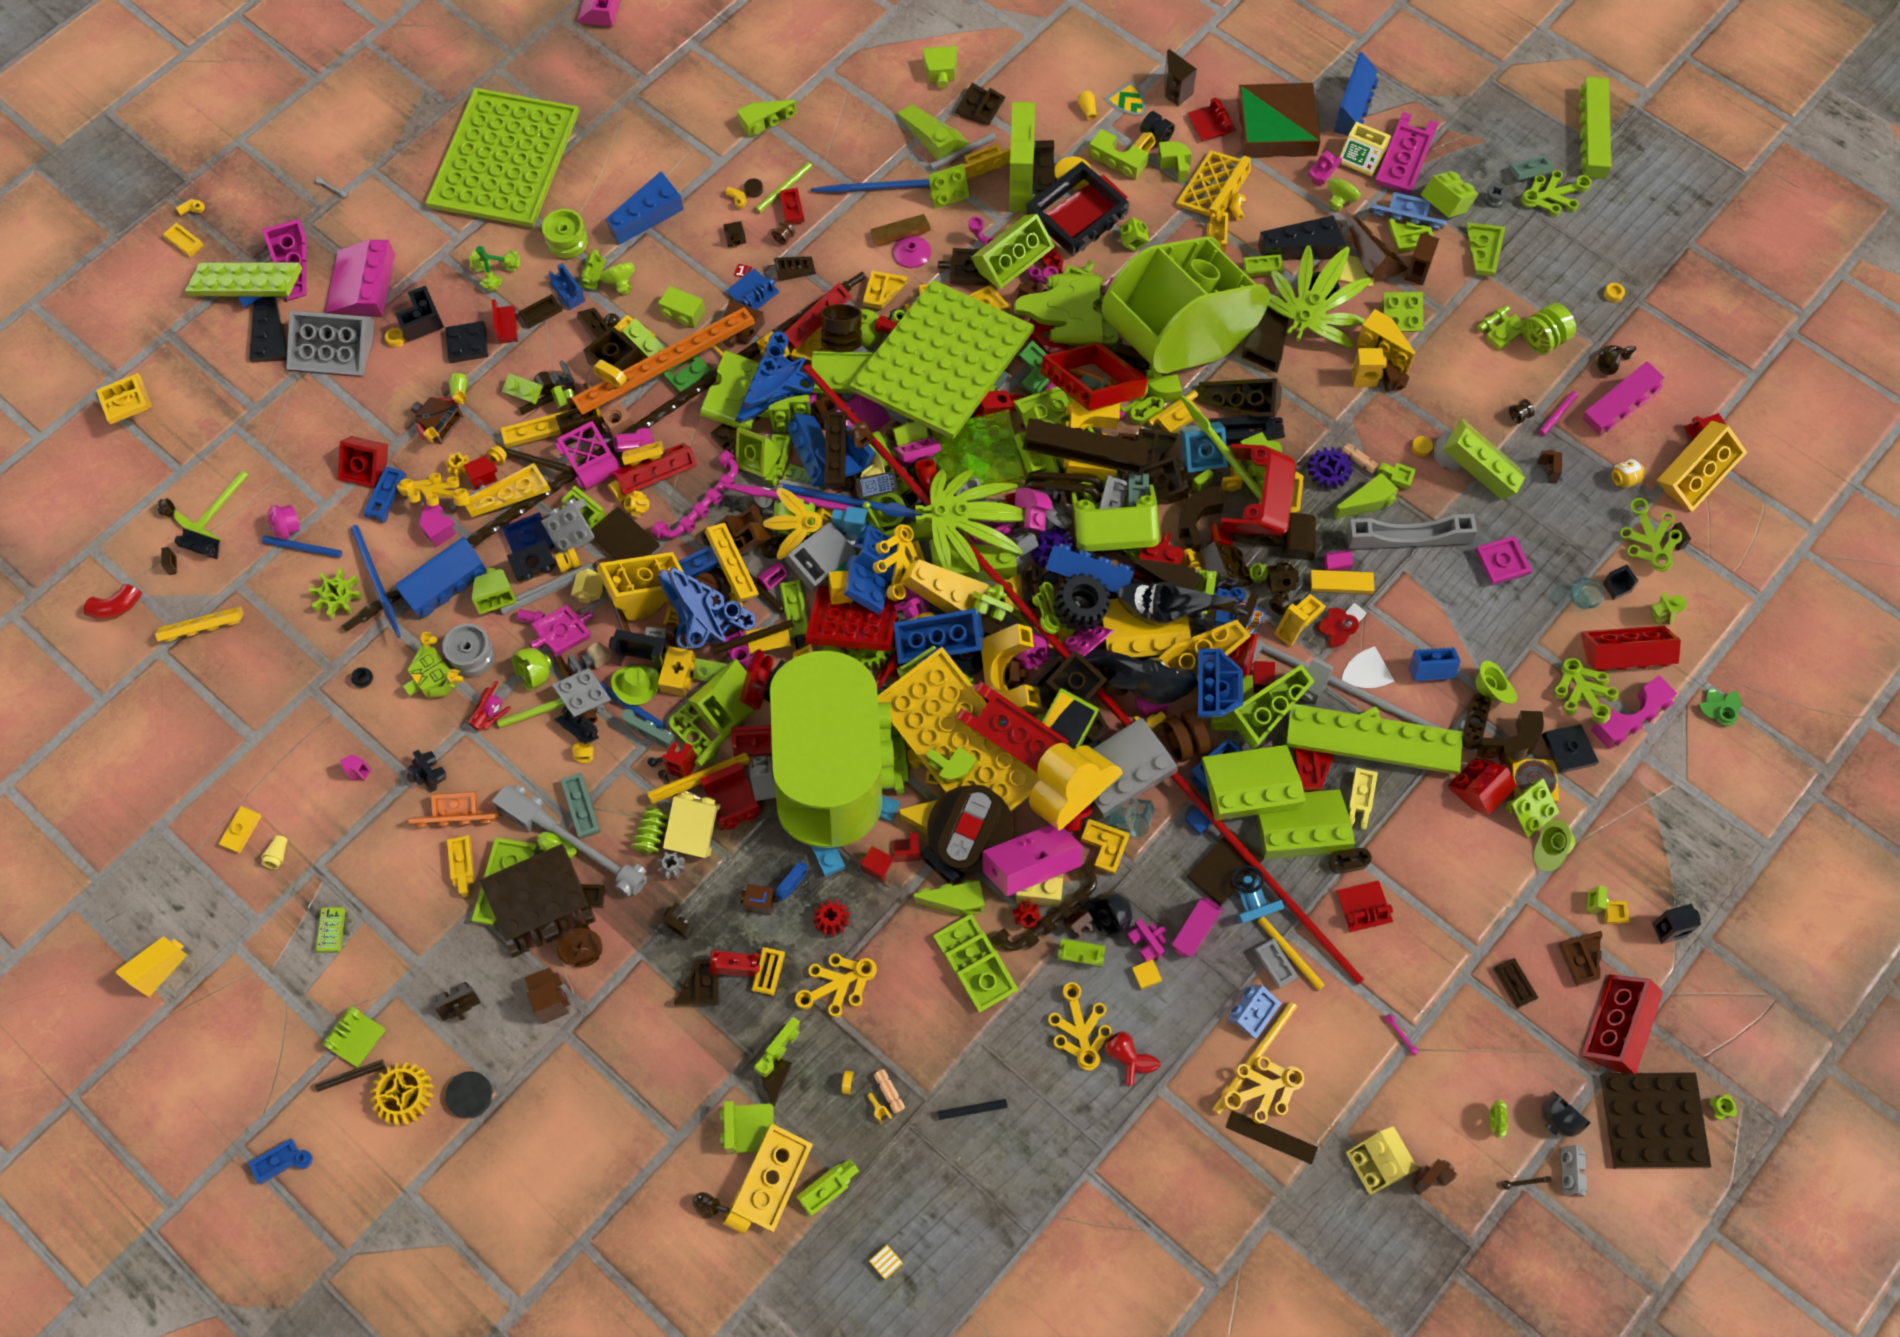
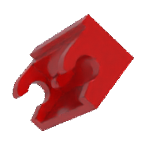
M771 725L731 727L734 757L746 753L748 756L772 755Z
M675 741L669 747L666 755L663 754L662 760L668 774L681 779L691 775L696 766L694 761L697 757L693 746L686 743L681 752H675V748L678 746V742Z
M714 949L710 951L709 974L754 977L760 971V965H756L760 954L722 952Z

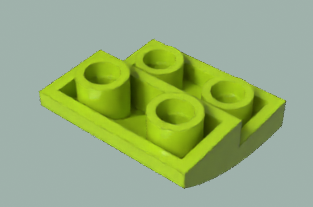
M809 395L786 398L770 405L769 414L773 431H788L786 427L795 413L812 416Z

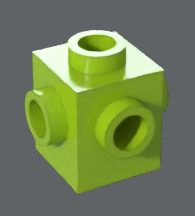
M1132 217L1119 227L1123 246L1135 252L1150 242L1147 233L1148 228L1143 221Z

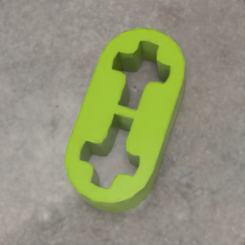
M1155 395L1148 397L1131 409L1130 421L1137 426L1144 425L1148 419L1163 410L1164 400ZM1151 404H1158V408L1156 406L1151 407Z

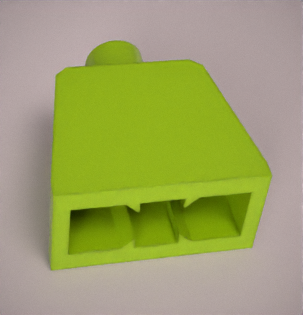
M957 46L923 48V64L930 83H937L939 88H946L948 82L955 80Z
M488 568L485 574L474 579L472 601L479 615L517 603L515 594L502 569Z

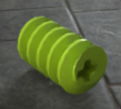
M646 806L647 811L643 812L642 816L644 819L640 820L641 827L637 828L638 835L634 837L635 843L631 845V848L640 854L651 855L652 852H659V849L654 845L662 844V841L657 836L665 835L660 828H667L668 825L663 820H669L670 816L658 808Z

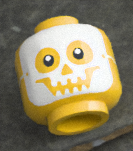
M1629 459L1615 465L1612 471L1613 482L1625 489L1641 483L1645 473L1644 466L1634 459Z

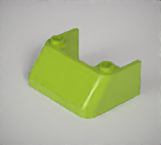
M1149 485V495H1144L1137 499L1136 506L1095 509V505L1089 500L1077 501L1076 492H1071L1072 521L1076 546L1079 550L1087 552L1145 548L1158 545V510L1153 485Z

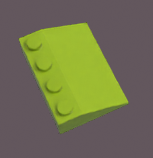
M1287 745L1202 757L1215 821L1300 809L1306 802L1302 782Z
M1340 789L1304 792L1306 802L1300 809L1256 815L1264 860L1326 855L1352 849L1355 845L1352 824Z

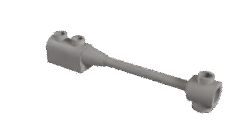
M516 784L514 788L506 785L492 800L495 810L526 831L530 832L534 826H537L548 832H553L616 875L617 884L615 888L625 897H629L631 894H638L645 886L647 876L644 875L646 870L642 866L635 864L634 867L626 865L621 868L558 826L542 807L543 801L535 795L531 799L525 796L527 791L519 784Z

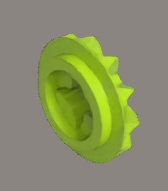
M1496 1099L1490 1108V1128L1496 1138H1503L1507 1134L1508 1111L1503 1100Z

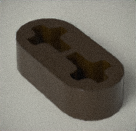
M1365 848L1338 851L1331 856L1329 868L1336 874L1363 870L1369 866L1372 857ZM1358 854L1362 858H1366L1363 863L1360 860H1353L1357 858ZM1337 858H1339L1341 862L1348 861L1343 863L1342 867H1340L1339 864H1334Z

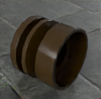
M835 304L826 306L821 310V345L823 348L833 352H850L861 347L862 331L860 328L862 326V312L859 308L847 304Z

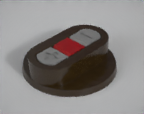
M983 785L961 786L944 794L933 806L927 823V836L932 851L953 870L963 873L983 872V851L1012 840L1015 835L1014 818L1008 804L1000 795Z

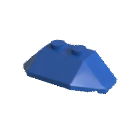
M1220 648L1199 649L1198 717H1221L1243 706V670L1231 658L1226 656Z

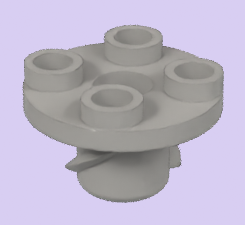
M1052 503V510L1046 511L1045 531H1041L1042 533L1046 534L1047 529L1052 532L1055 525L1063 529H1067L1071 525L1072 520L1065 515L1067 510L1061 504L1055 505Z

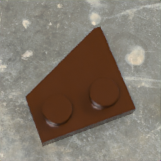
M1602 931L1566 940L1558 944L1576 987L1600 979L1601 968L1599 962L1602 953L1600 951Z

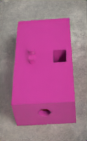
M1051 824L983 851V873L1006 896L1081 867L1082 845L1065 828L1059 831Z

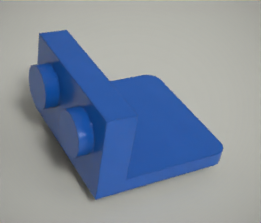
M851 426L847 427L846 477L861 473L869 467L876 454L869 445L863 448L855 446L854 438L849 434ZM824 446L817 448L815 455L825 464Z

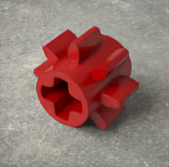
M1030 900L1018 902L1017 909H1013L1016 925L1021 923L1024 929L1032 926L1035 927L1037 920L1041 919L1038 904L1032 905Z

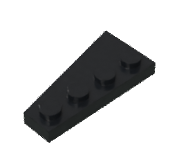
M261 297L254 301L249 359L252 363L287 360L288 346L284 337V329L276 297Z

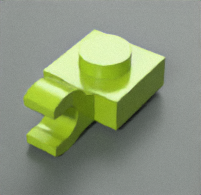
M1381 463L1376 476L1382 473L1387 478H1391L1390 481L1394 485L1409 489L1416 469L1396 463L1395 467Z

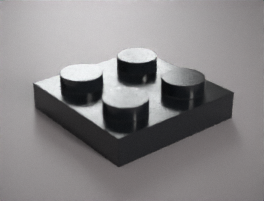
M484 321L445 327L447 353L450 363L489 357Z

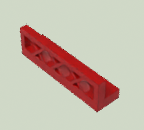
M839 282L784 332L788 342L794 349H797L821 326L820 312L823 308L835 304H845L852 297Z
M681 443L664 450L661 457L657 459H644L639 464L627 465L610 473L612 478L618 482L621 493L627 495L697 466L691 447Z

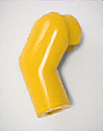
M1241 193L1235 194L1229 205V209L1237 221L1245 216L1240 206L1243 205V201L1245 202L1246 198Z

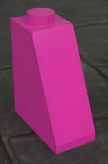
M1207 897L1200 899L1172 944L1176 947L1175 952L1184 958L1187 956L1193 957L1225 909Z

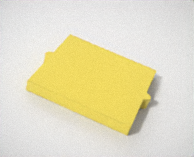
M1348 255L1339 282L1351 283L1359 279L1370 278L1371 282L1367 287L1372 288L1374 278L1369 277L1364 272L1365 267L1361 264L1359 257Z

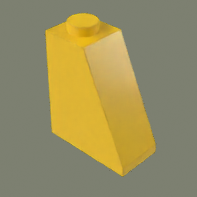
M163 936L120 967L115 973L132 987L150 997L187 957V954L181 950L184 946L175 938L170 941Z

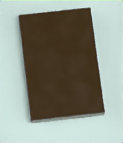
M616 507L591 529L594 534L593 540L616 561L649 556L660 547L659 543L619 507Z
M1230 829L1261 864L1264 857ZM1223 837L1188 874L1187 878L1218 905L1222 906L1237 890L1232 883L1233 873L1240 867L1250 865ZM1242 871L1236 877L1242 878V876L1251 874L1253 871Z

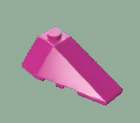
M300 219L262 229L274 263H299L302 267L289 297H286L287 301L307 296L306 235Z

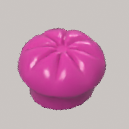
M273 505L269 508L267 518L274 536L281 540H287L290 534L299 531L298 518L291 505L283 507Z

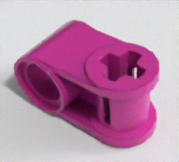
M742 629L738 630V633L725 636V642L744 636ZM744 644L727 650L732 661L735 658L745 657V659L738 661L747 671L751 663L748 645Z

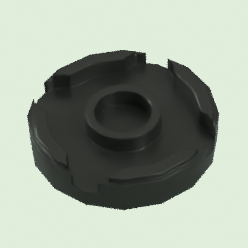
M474 1071L463 1072L455 1076L449 1083L445 1101L448 1108L456 1116L468 1119L475 1118L489 1108L493 1088L490 1081L482 1074Z

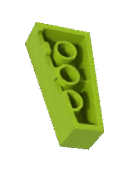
M930 539L932 564L942 568L934 541ZM948 541L952 572L980 582L993 581L980 565V573L977 575L959 556L951 542ZM972 544L1003 579H1010L1013 575H1017L1015 554L994 546Z
M1301 664L1243 702V706L1228 714V718L1251 750H1254L1314 683V680Z

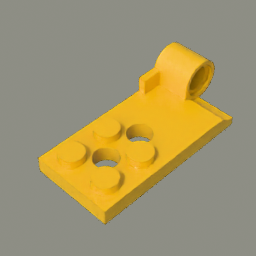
M771 1123L740 1190L737 1191L733 1202L729 1206V1213L724 1216L722 1224L742 1234L746 1233L751 1222L774 1232L813 1144ZM782 1149L787 1153L786 1162L782 1163L776 1159L777 1150ZM768 1171L776 1173L778 1179L775 1184L767 1182L766 1174Z

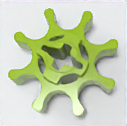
M341 568L337 569V575L333 579H327L323 573H320L319 577L323 581V585L320 588H309L312 596H320L318 601L312 603L314 610L318 612L321 608L328 607L326 613L330 619L335 618V611L339 608H345L347 613L351 614L353 611L348 605L349 601L352 599L361 600L363 598L359 591H351L353 586L360 583L358 578L353 575L350 579L343 580L345 574Z

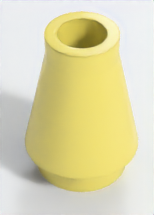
M280 835L274 837L269 847L261 856L263 866L276 870L279 866L283 865L287 838Z

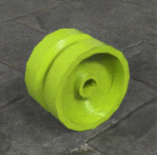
M558 209L549 213L544 218L542 232L551 254L558 258L569 259L580 255L586 249L588 235L579 213L571 209Z

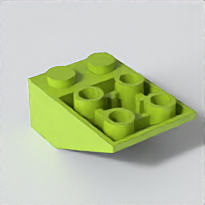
M736 658L688 699L710 729L720 735H723L737 723L749 707L740 701L747 672Z

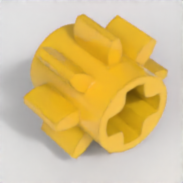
M460 452L450 454L448 461H445L449 475L454 473L458 478L464 475L467 476L464 464L470 461L468 455L462 456Z
M633 491V495L629 494L626 496L624 508L631 516L640 517L641 513L648 511L649 499L646 498L643 492Z

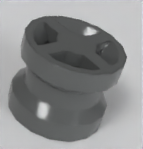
M1499 183L1490 185L1484 198L1486 205L1491 208L1500 207L1507 194L1506 188Z

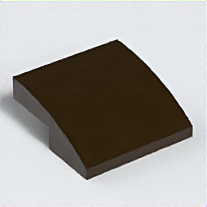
M972 82L955 113L977 123L990 125L1005 96L992 88L986 91Z

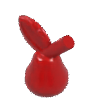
M1125 1031L1116 1033L1105 1043V1052L1111 1058L1126 1066L1125 1085L1134 1086L1135 1071L1147 1074L1156 1071L1161 1066L1160 1061L1152 1055H1137L1133 1039Z

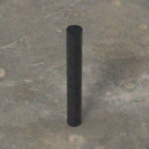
M1006 1099L940 1110L938 1111L939 1120L1004 1109L1008 1108Z

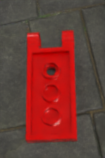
M981 681L974 691L989 700L979 717H974L963 708L955 716L958 720L1036 773H1038V764L1041 757L1050 747L1058 743L1067 744L1069 742ZM1000 718L1006 720L1005 726L998 725Z

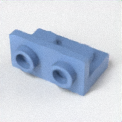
M1251 985L1244 990L1240 1002L1232 1007L1227 1021L1231 1024H1237L1252 1039H1257L1281 1002L1263 985Z

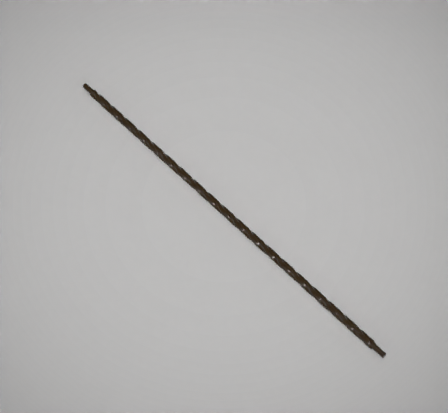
M861 271L850 280L844 281L841 285L849 292L853 286L865 279L866 276ZM822 297L774 328L772 332L784 333ZM757 341L737 354L748 359L753 358L760 353ZM718 367L702 377L698 382L677 394L673 399L652 411L648 416L640 419L621 434L635 433V431L641 428L649 429L666 415L688 402L690 398L709 388L716 381ZM613 439L606 443L611 453L615 451ZM603 447L592 452L596 456L606 453ZM587 457L577 462L576 465L579 467L586 463ZM573 469L571 474L561 473L548 483L551 491L522 500L499 515L494 521L489 522L474 532L466 540L472 548L476 547L487 537L507 526L513 519L520 517L537 505L538 502L548 498L565 484L573 481L577 477L576 472ZM396 586L386 593L390 604L402 597ZM379 598L358 612V615L341 625L345 632H348L362 621L366 622L380 610L384 609Z

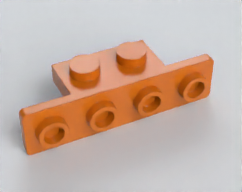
M476 791L439 793L431 795L432 816L411 817L408 819V824L415 823V827L428 826V822H436L437 826L449 825L450 821H458V824H470L472 820L479 819L480 823L494 822L493 819L499 817V812L478 813Z

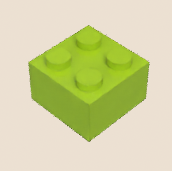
M1449 171L1432 176L1421 196L1450 218L1466 213L1479 194L1471 184L1462 181L1459 174Z

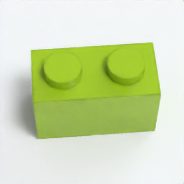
M672 286L668 287L658 302L661 315L665 318L674 319L684 326H691L693 328L696 327L706 311L703 299Z

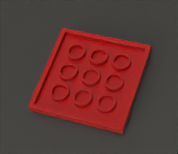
M818 586L805 636V644L890 651L894 634V623L898 615L894 605L899 604L900 600L893 601L889 599L886 592L883 611L878 615L852 600V603L832 604L829 587Z

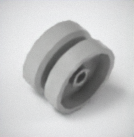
M471 623L460 624L452 628L445 635L442 643L443 653L452 668L460 670L459 674L461 676H479L487 672L493 665L495 648L485 630L480 626Z

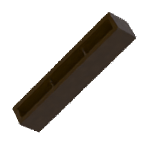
M1029 418L1022 449L1142 476L1146 466L1149 444L1126 440L1122 437H1112L1100 432L1085 431L1081 428L1067 427L1059 423H1049L1041 419Z

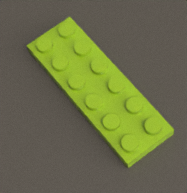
M199 263L185 292L188 296L289 297L302 267L299 263Z

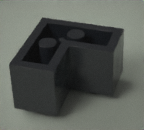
M426 285L408 292L414 307L395 314L407 341L444 328Z

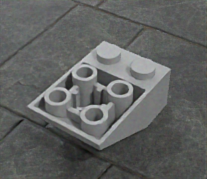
M830 521L789 553L785 561L812 591L829 576V572H833L842 563H846L849 556L855 555L857 551Z

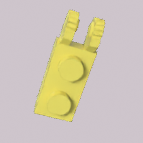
M1360 768L1355 769L1348 807L1352 826L1355 822V812L1363 813L1360 822L1361 829L1366 830L1369 815L1372 811L1378 772Z

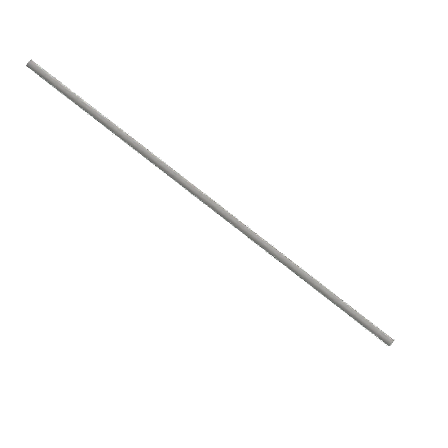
M1200 613L1201 618H1194L1205 620L1207 625L1213 628L1219 627L1214 626V619ZM1266 643L1263 645V652L1294 667L1302 664L1308 670L1309 664ZM1330 675L1329 684L1413 724L1441 728ZM1475 749V750H1469V751H1471V752L1477 754V750H1476V749ZM1499 757L1486 758L1500 765Z

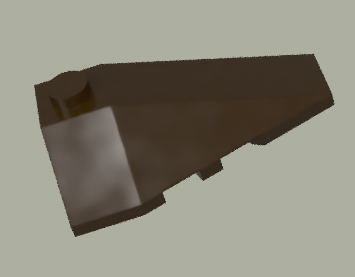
M1277 378L1199 382L1197 401L1254 418L1276 417L1281 406L1282 387Z
M1060 655L1030 685L1039 688L1041 704L1048 710L1056 696L1044 684L1065 661ZM1091 698L1087 701L1088 703L1097 707L1096 705H1094ZM1099 711L1086 735V738L1093 743L1108 729Z

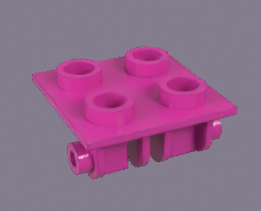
M859 394L846 403V406L861 422L867 423L871 433H874L890 421V418L878 403ZM847 419V427L853 426V424Z
M1096 626L1092 630L1089 628L1086 632L1080 629L1079 632L1067 638L1062 645L1070 654L1076 650L1084 657L1114 631L1101 626Z

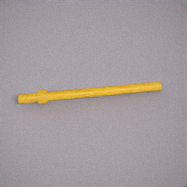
M1290 1001L1245 1063L1251 1070L1255 1067L1256 1059L1263 1056L1297 1008V1005ZM1242 1067L1240 1073L1245 1075L1246 1071ZM1236 1076L1229 1087L1226 1086L1223 1089L1221 1098L1212 1109L1216 1115H1220L1225 1109L1222 1104L1223 1095L1230 1091H1237L1246 1078L1240 1079ZM1231 1097L1228 1098V1103L1233 1101Z

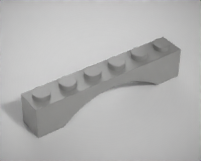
M1474 514L1451 515L1443 519L1418 524H1391L1372 518L1350 519L1346 534L1348 549L1472 544L1477 534Z

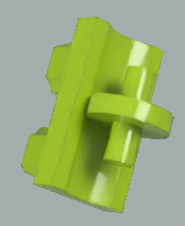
M1000 584L987 587L986 592L990 593V596L976 591L972 595V597L976 598L973 609L976 608L980 613L986 614L991 604L993 608L990 617L1000 621L1004 619L1007 611H1013L1014 606L1000 601L1001 598L1005 599L1007 596L1003 592V586Z
M1667 593L1660 595V602L1651 605V616L1655 623L1658 625L1666 620L1669 624L1676 622V615L1686 609V599L1680 595L1671 596L1669 599Z

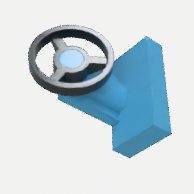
M1243 866L1233 873L1232 883L1235 889L1238 890L1245 912L1235 915L1238 924L1284 909L1282 900L1269 904L1266 903L1261 889L1264 884V876L1258 868ZM1242 871H1253L1251 875L1246 874L1242 878L1236 877ZM1257 873H1258V874L1260 875V877H1261V882H1260V884H1259L1258 879L1255 880V877H1256Z

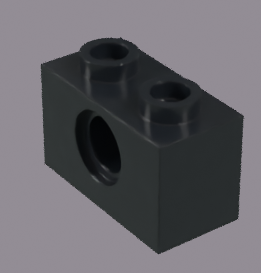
M546 540L506 555L517 581H528L534 578V574L539 572L541 574L548 573L556 566ZM529 558H537L538 564L535 567L527 566Z
M1691 903L1666 910L1652 925L1660 943L1665 944L1688 937L1701 925V917Z

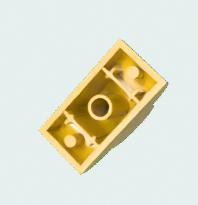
M673 552L599 563L597 567L598 574L614 606L622 609L625 617L632 621L641 620L653 615L662 607L664 602L669 601L658 579L660 570L669 572V569L674 567L683 572Z
M1065 743L1055 744L1043 754L1039 761L1037 772L1040 780L1031 791L1029 798L1030 808L1060 831L1115 782L1123 772L1120 767L1090 746L1083 745L1073 749Z

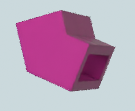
M1342 550L1323 553V565L1326 571H1348L1352 569V551Z
M776 562L759 575L757 579L767 590H770L789 574L782 564ZM777 572L780 573L771 582L767 583V580L771 578L774 574H776Z
M353 754L340 760L344 772L352 781L358 778L365 781L371 772V768L367 763Z

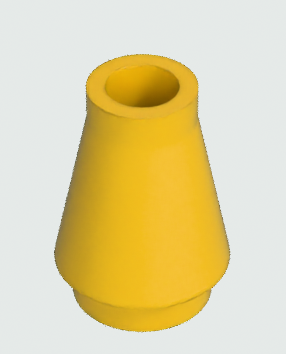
M1091 91L1081 92L1078 95L1077 102L1086 115L1087 120H1093L1097 117L1095 95Z

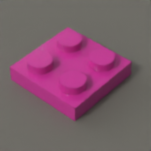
M1516 536L1477 546L1475 549L1491 585L1526 576L1532 572Z

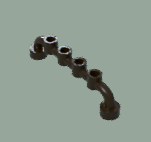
M1091 861L1084 864L1077 871V874L1082 879L1087 877L1089 882L1087 887L1079 891L1068 902L1061 905L1054 913L1042 920L1017 942H1010L1007 939L1010 934L1005 928L997 932L991 938V941L996 947L1001 945L1010 951H1018L1026 945L1029 949L1034 947L1040 941L1038 939L1040 934L1045 932L1046 935H1049L1057 928L1055 923L1059 919L1066 921L1074 914L1073 908L1077 905L1083 908L1090 902L1089 896L1096 890L1097 877L1093 872L1096 867Z

